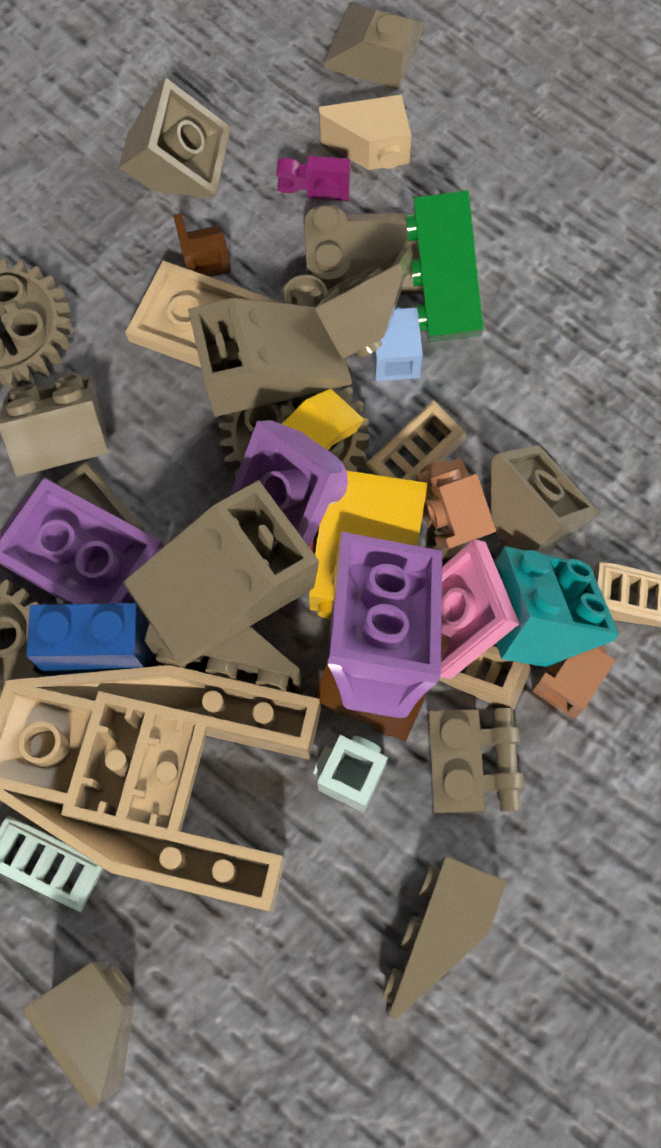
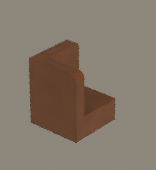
M182 213L174 214L173 217L186 269L209 277L231 273L227 245L220 227L212 226L186 232Z

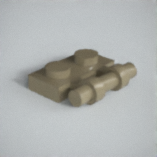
M512 708L493 710L495 727L493 729H480L479 709L428 712L433 815L484 813L486 811L485 793L499 792L501 812L521 811L519 791L524 790V777L522 773H518L516 746L521 744L520 728L514 727ZM496 747L498 774L483 775L482 748Z

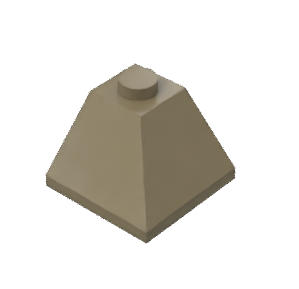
M349 3L325 58L324 69L400 89L424 31L425 22Z
M165 77L160 81L129 130L119 169L152 191L211 199L216 196L231 126Z
M410 246L331 288L316 306L315 310L342 359L356 353L358 358L365 357L383 345L381 339L384 338L390 326L414 255Z
M540 445L497 453L491 460V517L496 529L495 533L499 536L503 548L506 546L525 551L534 550L545 555L599 513Z
M103 961L91 962L22 1010L89 1109H92L122 1087L134 1004L126 995L132 988L124 974L113 963L106 967Z

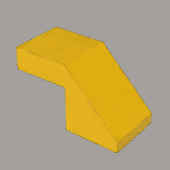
M328 389L306 399L282 425L301 431L323 448L329 450L332 445L356 433L365 419L332 389Z

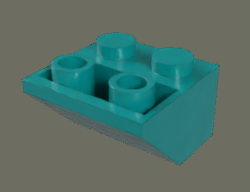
M504 546L494 563L520 624L496 643L501 659L547 667L610 643L618 637V629L589 564L577 559L568 560L544 555L534 550L525 551Z

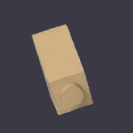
M402 94L318 107L319 136L321 143L368 170L379 168L391 169L399 165L409 164L412 135Z

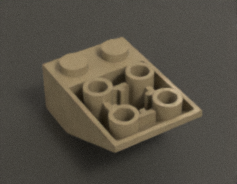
M231 298L188 309L203 379L215 417L352 384L346 360L341 358L315 310L316 307Z
M258 480L213 505L124 581V585L181 668L313 589L319 560Z
M149 623L144 641L161 666L172 665L179 667ZM252 627L246 628L181 667L295 694H303L300 669Z

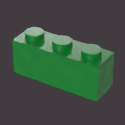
M469 190L413 198V213H406L405 217L408 242L417 241L418 258L411 260L413 287L422 286L424 304L415 305L418 311L420 332L427 331L428 343L481 336L484 326Z

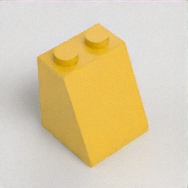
M346 471L348 478L346 493L341 500L328 505L319 525L315 551L319 565L315 586L309 592L310 610L318 611L320 617L331 620L334 588L332 575L336 565L337 546L341 532L418 546L428 483Z

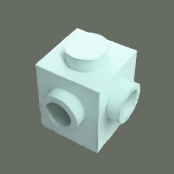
M340 735L333 749L325 746L313 771V774L319 776L317 782L318 791L365 813L386 767L388 757L380 754L381 748L367 739L353 736L352 740Z

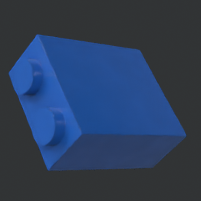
M137 603L30 605L26 657L47 676L156 666V658L144 641L149 623Z

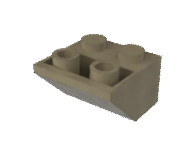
M79 373L64 375L54 380L55 385L37 389L34 384L24 385L9 392L10 396L4 398L0 413V433L16 477L108 454V436L93 375L83 378Z

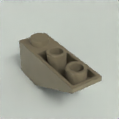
M447 856L441 860L439 867L429 865L419 895L428 898L421 918L411 915L400 945L409 950L402 971L392 968L381 1000L390 1003L387 1010L389 1017L397 1020L489 934L507 882L506 880Z

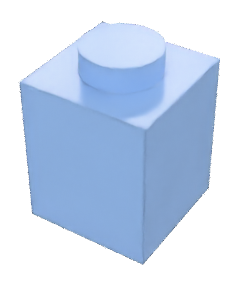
M396 306L390 326L384 338L381 339L383 345L372 352L375 381L420 378L423 353L417 308Z

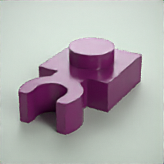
M307 156V164H300L291 158L278 159L276 177H279L277 191L294 193L298 190H307V198H316L323 201H349L350 159Z

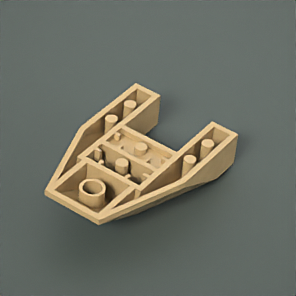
M172 665L6 680L0 697V800L110 873L273 913L286 861L283 856L181 832L206 736L310 760L321 714L320 699Z

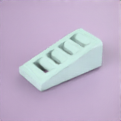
M7 816L0 827V873L74 910L82 912L104 868L63 841L17 818ZM21 835L26 836L13 862H7ZM40 843L46 847L32 873L25 871V868ZM61 853L65 857L50 884L44 881L57 854ZM76 862H79L85 866L71 893H68L62 889Z

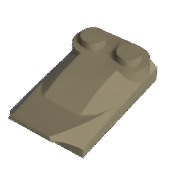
M324 204L316 206L304 216L307 275L319 278L326 285L328 292L336 285L409 246L414 254L412 259L418 258L417 241L408 242L406 213L344 214L341 209L333 205ZM411 263L400 295L422 294V286L413 287Z

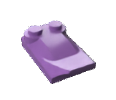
M272 420L257 421L229 496L259 480L308 547H310L328 505L338 502L346 493L348 485L347 472L343 463L335 455L301 431Z
M43 478L33 494L23 498L0 531V564L68 604L136 603L124 585V581L165 546L157 538Z
M341 532L337 546L336 565L332 575L334 588L327 664L335 678L342 703L346 709L396 718L407 717L415 704L429 689L437 684L441 676L442 551Z

